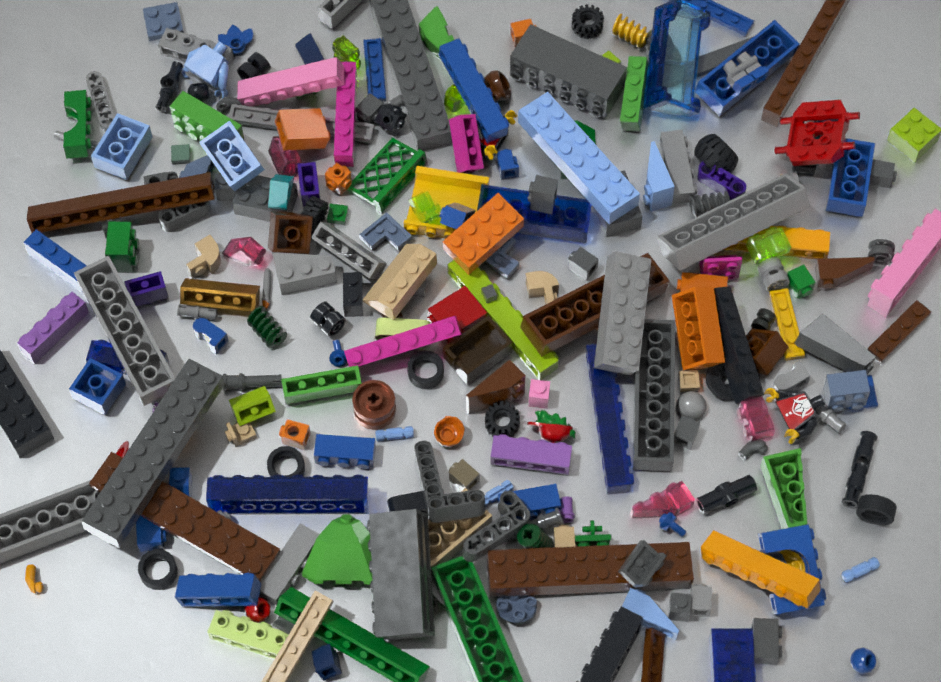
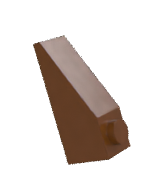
M874 257L817 259L815 266L817 288L831 289L871 270L875 261Z

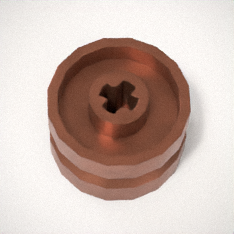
M370 380L365 381L356 388L353 393L352 403L357 422L366 429L371 430L383 429L391 424L396 414L395 395L391 387L383 381Z

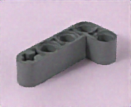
M504 491L501 494L498 510L502 516L464 542L462 556L466 561H477L486 555L488 550L497 548L518 534L522 526L528 524L530 511L514 492ZM504 501H509V502H511L512 504H511V505H506V504L504 503ZM521 516L524 520H518L516 517ZM500 527H506L508 530H501ZM484 537H489L492 541H486Z

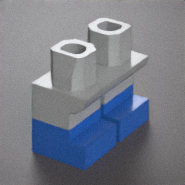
M743 52L738 56L737 61L740 65L736 66L732 60L724 65V70L728 75L726 80L738 96L766 80L769 73L765 66L762 67L758 63L756 56L751 57L747 52Z

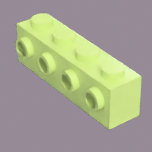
M216 610L207 632L209 639L271 659L276 658L288 637V634L272 628L268 623L261 622L259 624L251 621L246 616L240 618L227 610L222 612Z

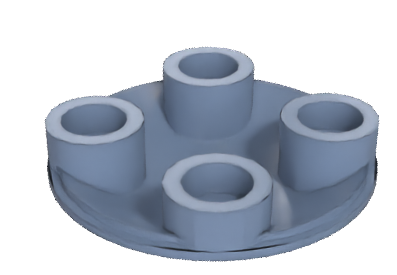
M531 595L499 597L496 602V610L504 620L512 623H522L530 620L535 615L537 600Z

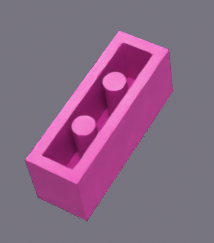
M458 115L449 119L457 172L472 173L484 169L476 115Z

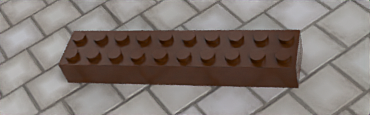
M690 542L650 543L649 545L657 553L666 554L663 560L664 564L659 570L655 571L649 585L637 588L618 572L637 544L488 550L489 597L629 591L630 588L642 591L690 589L694 581Z

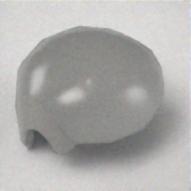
M689 391L683 393L678 398L675 409L681 416H690L698 420L705 414L707 405L702 395Z

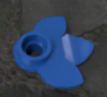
M234 24L228 29L227 34L218 35V41L232 48L233 54L242 53L246 45L253 39L251 28L242 32Z

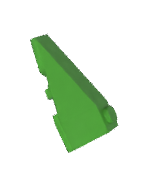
M436 6L419 23V34L426 48L440 59V46L453 41L454 38L452 35H448L447 22L439 7Z

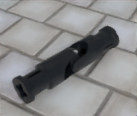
M862 431L860 433V444L856 447L851 466L852 474L847 480L845 487L847 491L841 501L844 506L849 508H857L860 493L864 489L866 474L868 473L874 453L873 445L878 438L871 431Z

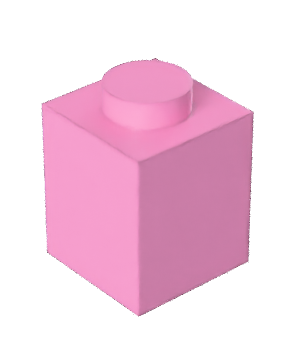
M531 379L528 407L548 409L550 381Z

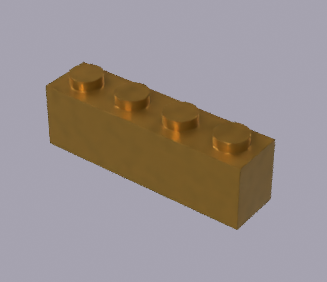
M185 278L180 286V304L252 312L258 307L260 301V286Z

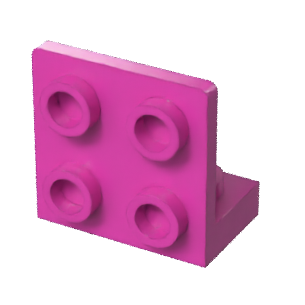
M737 255L708 256L704 260L699 261L700 274L727 276L728 280L739 278L742 257H737Z

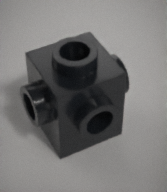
M385 104L381 105L374 121L380 124L383 130L394 132L403 128L407 114L402 112V108L397 105Z

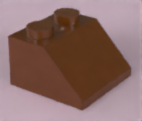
M271 211L268 249L272 252L309 254L313 217L292 212Z
M751 329L746 335L757 373L768 375L779 359L784 356V353L789 348L777 331Z

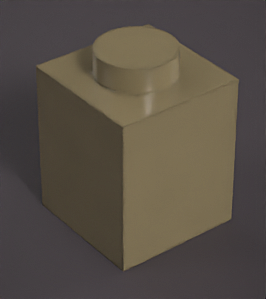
M463 459L458 463L455 462L449 468V480L461 491L465 488L469 491L480 482V474Z

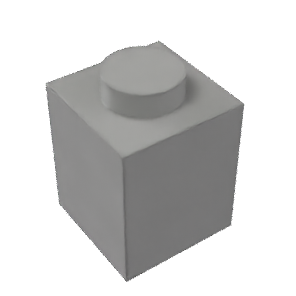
M705 584L691 586L690 616L710 617L712 587H707Z

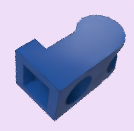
M199 318L194 321L193 330L195 336L200 340L208 342L210 350L217 355L229 341L227 333L207 319Z

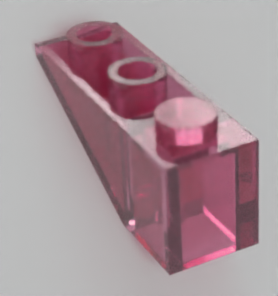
M683 481L673 482L666 487V490L660 493H653L648 500L635 503L632 506L630 517L632 519L655 518L672 512L677 517L693 508L695 499Z

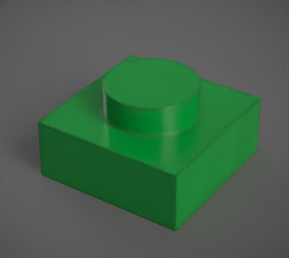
M330 203L327 223L346 225L348 206Z

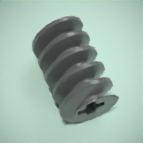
M727 191L724 192V196L721 192H718L716 196L714 193H711L709 197L707 194H703L702 199L699 195H696L694 199L692 196H689L690 210L695 218L698 217L699 213L702 215L730 201Z

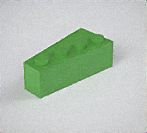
M801 448L763 456L760 465L782 529L807 525Z

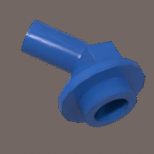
M340 340L332 341L334 351L330 354L329 360L332 365L341 367L347 363L345 352L341 348Z
M672 512L664 513L659 519L660 529L666 532L672 529L680 537L686 533V530L675 522L677 517Z

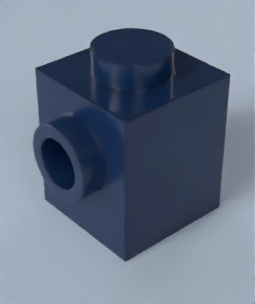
M330 643L311 651L315 671L323 681L342 674L338 653Z

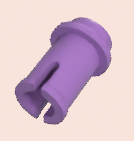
M568 496L562 497L560 502L564 523H572L575 518L572 506L573 499Z

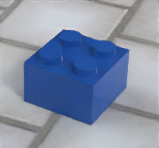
M90 358L70 386L69 391L72 398L106 415L126 386L123 374Z

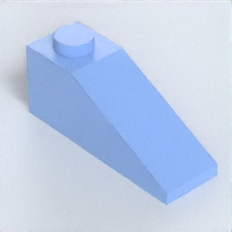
M630 588L622 607L642 616V626L654 628L664 633L665 636L676 640L679 629L650 596L640 589L634 590Z

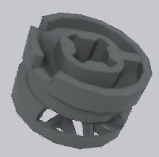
M887 239L873 240L868 245V257H874V264L887 265L889 261L892 263L891 261L895 255V244Z

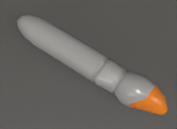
M269 268L264 271L262 304L265 309L270 305L271 271Z

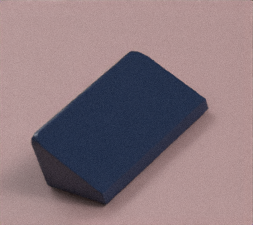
M311 33L295 44L304 65L324 60Z

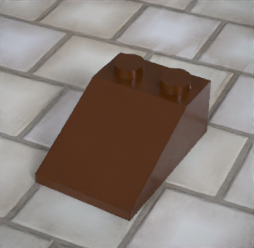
M509 359L466 395V412L472 414L487 410L490 405L493 407V403L496 402L497 405H500V401H503V405H506V402L511 404L514 400L521 399L525 394V374Z

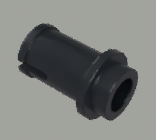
M792 165V172L814 175L816 165Z

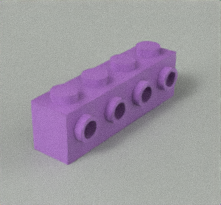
M73 291L69 295L64 296L55 308L50 309L41 321L36 322L27 334L20 337L17 344L21 353L32 363L38 362L89 314L86 302Z
M504 434L494 435L490 465L569 475L572 445L564 442L549 443L546 440L534 441L526 437L511 438Z

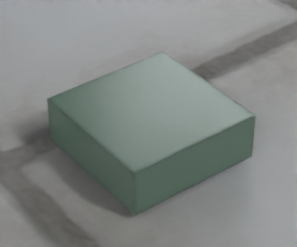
M189 144L171 145L172 164L190 163Z

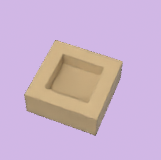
M698 370L679 371L680 392L700 390Z

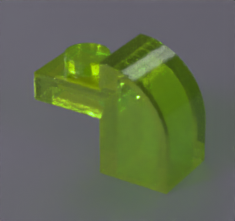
M428 191L408 199L414 214L420 222L430 224L440 219L439 212H441V207L439 204H434Z

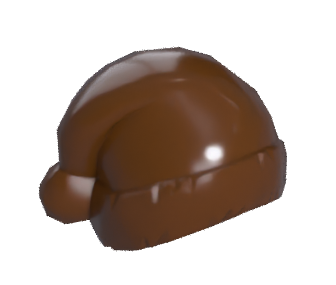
M498 70L490 71L484 77V83L487 88L491 89L493 100H510L511 88L505 75Z

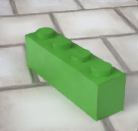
M629 56L620 117L622 131H641L649 72L647 57Z
M358 365L281 379L286 404L353 393L362 384Z

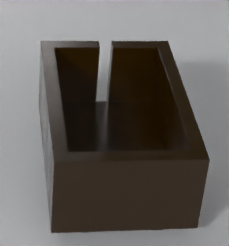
M488 315L444 346L443 358L454 370L456 369V373L468 385L510 355L513 342Z

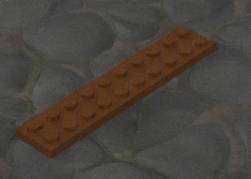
M111 452L89 482L90 487L101 492L123 458ZM162 481L140 515L240 574H255L260 582L280 553V548Z

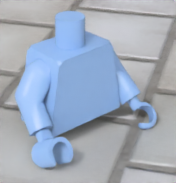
M218 41L213 49L203 45L189 52L182 69L183 77L189 78L185 71H190L211 86L218 87L219 89L214 93L216 97L220 96L221 93L222 99L228 97L226 87L229 66L228 61L222 56L227 47Z

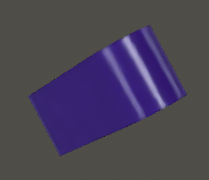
M703 162L699 164L697 179L701 184L717 193L721 192L723 196L724 192L727 191L730 201L746 193L747 185L740 178L723 168H718L717 174L714 175L716 165L712 167L711 172Z

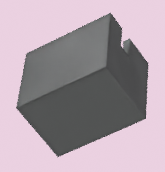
M492 284L481 288V293L486 303L497 300V294Z

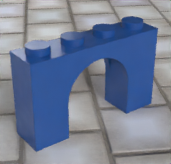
M809 524L757 533L762 553L791 550L797 553L803 560L806 573L822 580L821 569L817 568L816 563L818 552L813 547L812 542L814 540V532L809 527ZM821 583L820 592L809 608L825 605L826 593L824 588H821ZM774 593L769 594L773 614L807 609L794 604L784 597H778Z

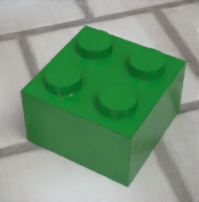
M109 221L105 257H110L118 273H133L134 266H137V255H135V252L139 249L136 229H133L131 222Z

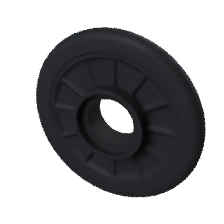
M723 363L709 367L706 372V384L709 390L721 399L733 400L730 385L723 383L721 379L722 376H727Z

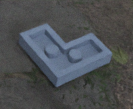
M386 212L360 233L359 238L371 250L385 239L397 250H400L412 240V235Z
M513 237L483 262L507 279L519 267V262L506 254L515 244L516 239Z

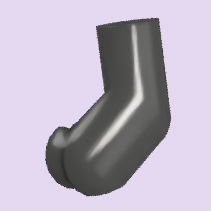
M224 97L217 103L216 108L219 112H225L231 108L232 104H242L235 97Z
M763 440L749 441L738 452V455L745 460L753 451L758 450L761 454L765 453L768 450V446Z

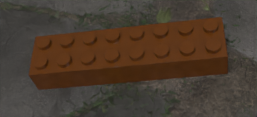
M646 253L640 257L651 259L647 294L648 302L664 294L670 280L649 253ZM605 275L523 316L520 328L541 357L599 327Z

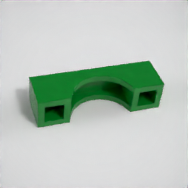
M86 90L65 91L64 107L66 115L78 121L71 130L63 134V148L66 159L89 157V149H92L91 138H89V135H92L91 124H89V121H92L91 110H89V108H92L91 97L87 96Z

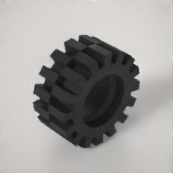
M585 4V8L582 5L579 6V9L576 8L572 14V30H574V33H579V37L584 35V39H587V36H590V39L594 35L597 37L602 32L604 25L602 10L599 11L600 8L598 7L594 9V5L588 7V4ZM589 18L594 20V23L586 25L581 20Z
M314 196L307 201L303 212H301L303 215L313 217L312 233L315 232L319 223L325 220V215H327V210L329 209L328 202Z
M500 401V405H497L496 402L493 403V407L491 405L488 407V411L486 410L485 428L489 434L492 433V437L501 434L513 437L514 432H518L520 415L518 409L515 410L514 405L510 406L509 402L503 405V401ZM499 415H506L509 417L510 422L506 426H499L495 423V418Z

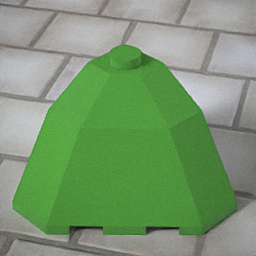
M349 514L341 515L339 518L332 520L316 538L303 569L302 577L315 584H324V581L336 580V584H352V581H363L365 585H370V582L373 581L369 568V562L372 560L371 552L368 548L370 533L363 523Z

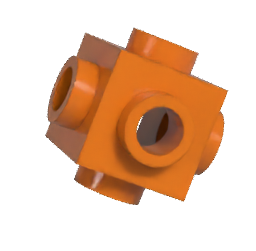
M336 162L325 173L326 187L341 196L351 186V171L346 166H341Z

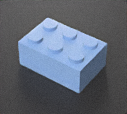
M117 113L91 155L94 167L127 180L153 138L150 126Z
M230 121L199 142L234 191L265 170Z

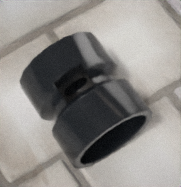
M254 52L247 59V62H244L237 69V73L242 80L265 75L270 71L271 65L263 55Z
M327 301L320 303L310 315V320L318 327H321V330L329 337L339 333L346 323V318L338 311H335Z

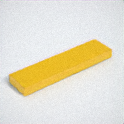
M788 288L769 291L773 313L776 315L775 321L778 333L789 347L784 353L785 360L805 358L804 349L794 344L799 335V329Z

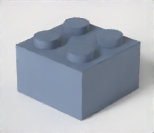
M866 370L827 374L823 387L826 408L839 412L847 407L857 410L866 406L870 393Z

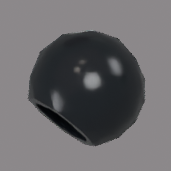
M194 83L188 88L187 93L203 103L210 97V89L205 83Z

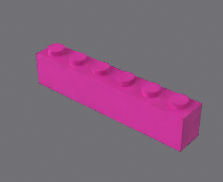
M341 62L344 65V85L337 86L334 161L341 166L354 167L357 67L356 62Z
M453 316L360 345L344 352L349 367L357 365L359 367L461 335L462 332L457 316Z

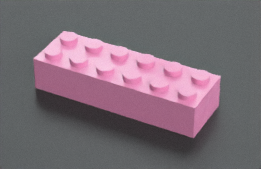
M936 208L931 214L927 213L922 221L923 225L916 227L912 233V239L905 241L901 253L897 252L894 255L891 266L887 265L881 273L882 277L880 280L876 279L870 287L872 290L867 296L869 298L867 306L886 318L941 248V212Z

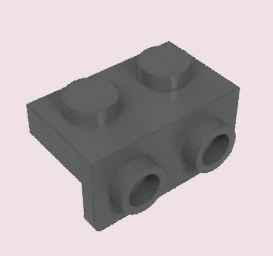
M641 540L618 572L635 588L645 587L651 583L655 571L663 566L666 554L657 553L645 540Z

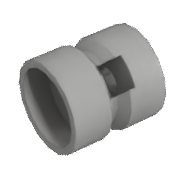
M779 257L768 258L758 265L757 269L763 278V283L768 292L784 289L789 285L790 280L787 273L783 271L784 267Z

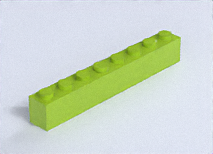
M454 260L447 264L449 276L460 288L466 286L485 309L487 316L489 315L513 342L512 349L538 380L544 379L558 369L559 358L557 354L552 351L541 357L520 328L523 315L519 310H515L512 307L511 301L500 293L499 287L495 283L492 284L484 270H480L478 267L468 275ZM492 284L497 294V300L486 303L481 293V288Z

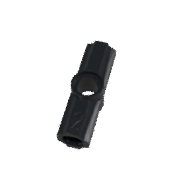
M749 474L731 483L730 481L721 483L713 491L697 497L696 501L700 511L703 514H707L722 506L726 508L734 505L740 498L756 492L758 488L754 478Z

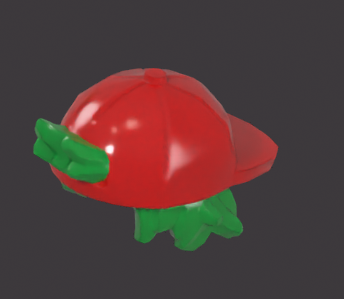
M545 410L535 411L537 416L536 422H527V426L538 428L541 438L548 442H563L569 436L575 439L576 432L573 430V427L569 423L567 426L566 417L561 419L557 413L550 415Z

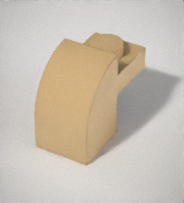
M208 235L194 244L199 257L186 264L188 273L192 278L204 274L207 269L214 274L220 267L221 256L218 245L212 236Z
M545 271L526 273L525 283L529 298L544 296L545 305L557 299L559 283L552 274Z

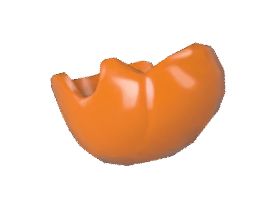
M445 416L436 424L434 437L440 445L453 447L462 440L465 431L464 425L457 417Z

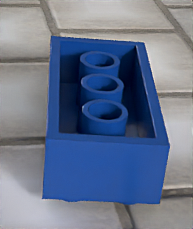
M845 138V142H855V149L845 150L844 156L833 163L826 211L863 217L867 203L875 143Z

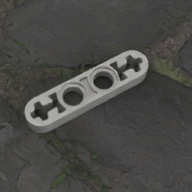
M91 71L87 74L86 81L101 129L106 132L110 125L106 124L105 118L108 117L111 124L115 116L101 73ZM94 78H96L98 85L94 86ZM99 91L104 93L102 97L94 96ZM102 106L109 107L105 112L99 111V108Z

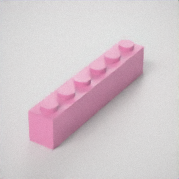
M335 57L238 81L237 100L244 106L254 107L329 88H336L337 86L344 85V65Z

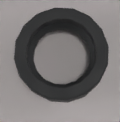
M423 350L416 352L408 361L407 371L409 380L414 386L421 389H430L437 386L444 377L442 358L432 351ZM430 361L436 365L437 373L430 378H421L415 374V366L420 362Z
M281 446L274 449L267 459V470L270 478L275 483L283 486L297 483L305 472V463L301 452L290 446ZM288 456L296 459L298 467L294 473L280 475L275 471L274 465L278 459Z
M868 494L860 497L856 514L867 523L889 525L894 521L897 507L892 500L886 497Z
M163 549L148 551L141 557L138 563V573L141 581L146 587L153 590L169 587L177 577L178 568L174 557ZM157 559L166 560L170 567L169 573L159 580L150 579L146 574L147 565Z

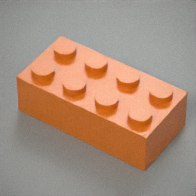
M497 193L443 241V250L470 275L524 227V218Z
M695 286L672 295L683 371L702 370L725 362L713 286Z

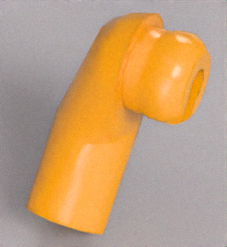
M30 564L26 566L25 581L30 592L34 594L37 592L41 593L43 591V583L40 581L36 582V566Z

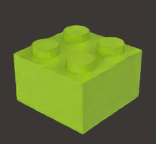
M914 107L890 129L887 142L915 163L938 142L941 128Z

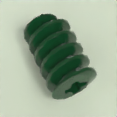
M264 306L257 307L248 316L247 324L252 327V330L256 332L258 337H261V340L268 348L279 346L286 339L287 332H283V328L279 326L277 321H274V317L270 316L268 311H265Z
M535 524L522 526L517 534L519 544L525 549L554 547L552 538Z

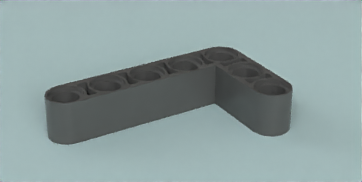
M418 441L414 446L415 462L428 519L431 522L440 523L482 516L486 511L484 492L481 490H469L443 494L432 445L429 441Z

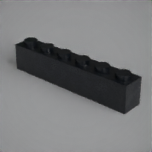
M731 286L714 288L725 358L723 363L735 404L751 403L763 396L764 392Z

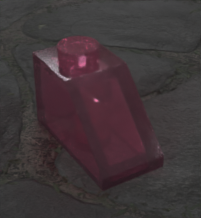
M252 237L231 239L222 254L245 266H256L263 261V256L267 250Z

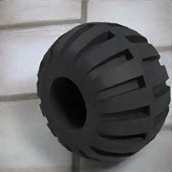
M716 134L704 136L695 147L694 155L711 172L712 167L716 165L714 175L717 174L718 168H723L732 173L737 166V154Z

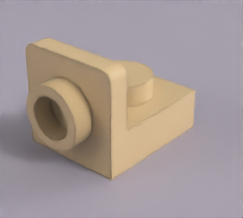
M230 422L226 423V437L229 442L233 441L235 447L257 438L250 422L241 426L238 423L232 426Z

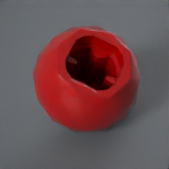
M261 597L258 599L257 606L245 607L246 616L256 623L265 621L271 612L270 604Z

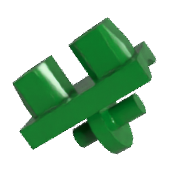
M590 520V526H582V532H590V535H575L577 546H589V541H597V546L609 545V541H611V534L595 535V532H602V526H595L594 520Z

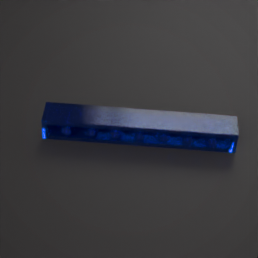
M597 344L586 345L585 355L606 494L630 492L631 485H634L633 473H629L631 457L626 454L628 439L623 435L626 427L625 420L621 419L620 413H623L622 402H618L617 397L620 396L619 384H615L617 372L594 368Z

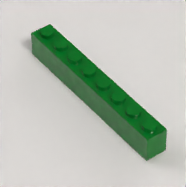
M290 587L279 597L274 613L295 624L310 597ZM331 609L327 612L314 635L393 682H424L430 668L429 665L387 641L375 637V634Z

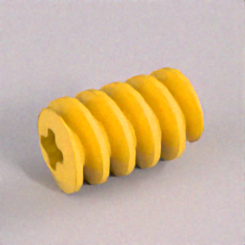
M619 14L614 22L612 34L614 36L618 35L620 39L624 38L626 42L631 41L633 46L637 44L639 49L643 48L646 45V38L652 35V29L647 33L646 26L641 30V23L634 26L635 20L628 23L629 17H625L622 20L623 14Z

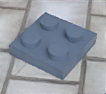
M177 2L143 8L149 41L161 39L166 28L176 29L184 33Z

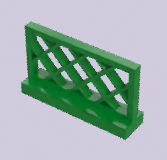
M392 137L352 180L351 186L347 190L374 205L376 210L382 213L416 177V167H425L427 165L426 154L420 149L416 151ZM393 145L399 147V151L389 152V149ZM403 155H413L410 159L403 160ZM400 156L401 161L390 163V157ZM380 159H388V163L378 165ZM391 167H402L398 172L392 173ZM389 168V173L379 175L378 170ZM376 170V176L366 177L369 171ZM390 178L387 184L380 185V180ZM377 181L378 186L367 188V182ZM364 183L365 188H354L357 184ZM378 191L374 198L368 196V192Z

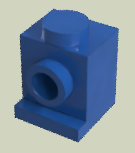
M504 149L498 151L497 165L501 180L519 177V164H517L516 156L512 155V150Z

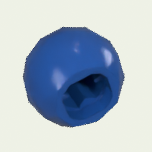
M864 647L856 649L850 658L851 667L861 674L871 672L876 665L875 654L870 649Z

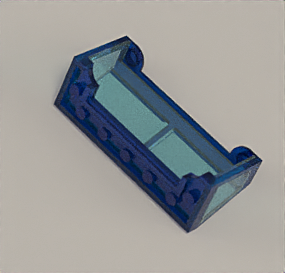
M672 0L655 7L643 109L683 117L700 114L701 102L700 99L694 98L701 32L710 25V11L682 0Z

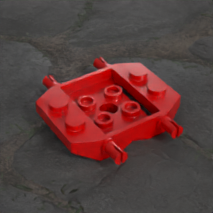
M841 100L802 102L793 113V116L780 118L781 125L791 124L787 145L775 147V155L786 154V156H789L793 166L834 163L844 156L845 150L855 149L854 141L845 142V134L848 131L850 120H860V112H847ZM829 119H838V121H830ZM815 120H826L824 122L818 123L811 122ZM818 135H823L820 139H815Z

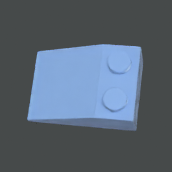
M655 141L651 142L647 179L644 186L645 195H643V201L646 206H649L650 211L672 206L675 187Z

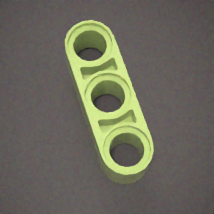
M378 318L376 320L375 340L431 324V322L419 319L395 318V320H392L390 318Z

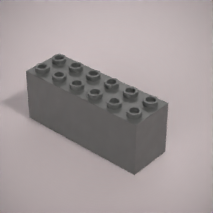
M530 24L510 55V76L513 79L522 81L530 87L537 88L545 93L549 92L550 95L559 98L561 101L575 105L578 109L586 110L596 117L606 119L625 88L626 66Z
M418 509L369 514L367 528L370 532L368 548L372 559L369 562V568L373 579L370 582V589L374 601L371 603V609L375 617V622L372 624L375 637L390 641L435 636L428 514Z

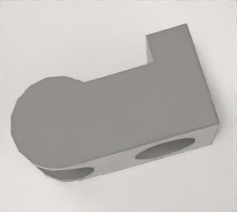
M799 360L793 364L792 370L789 373L780 374L775 378L773 389L776 391L796 390L809 382L810 374Z

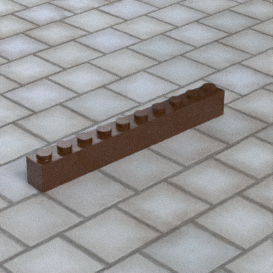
M826 0L764 106L761 117L762 121L778 127L780 118L784 117L850 0Z
M211 172L34 205L28 207L27 222L31 233L36 229L39 232H46L215 200V186Z

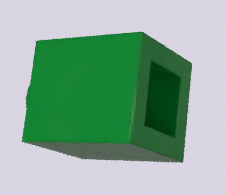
M804 264L787 272L790 280L788 286L796 298L806 297L813 292L816 282Z

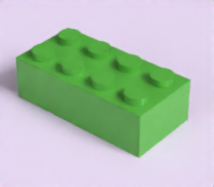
M184 91L170 105L174 127L180 132H186L194 140L202 141L228 121L235 126L244 139L241 124Z

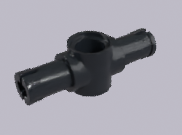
M173 61L169 73L161 78L160 97L156 105L157 110L166 112L170 99L177 96L179 92V75L183 68L182 63L178 62L176 65V61Z

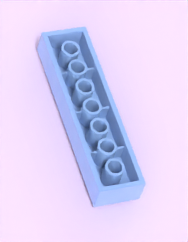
M549 92L518 110V123L608 224H611L639 205L640 193Z

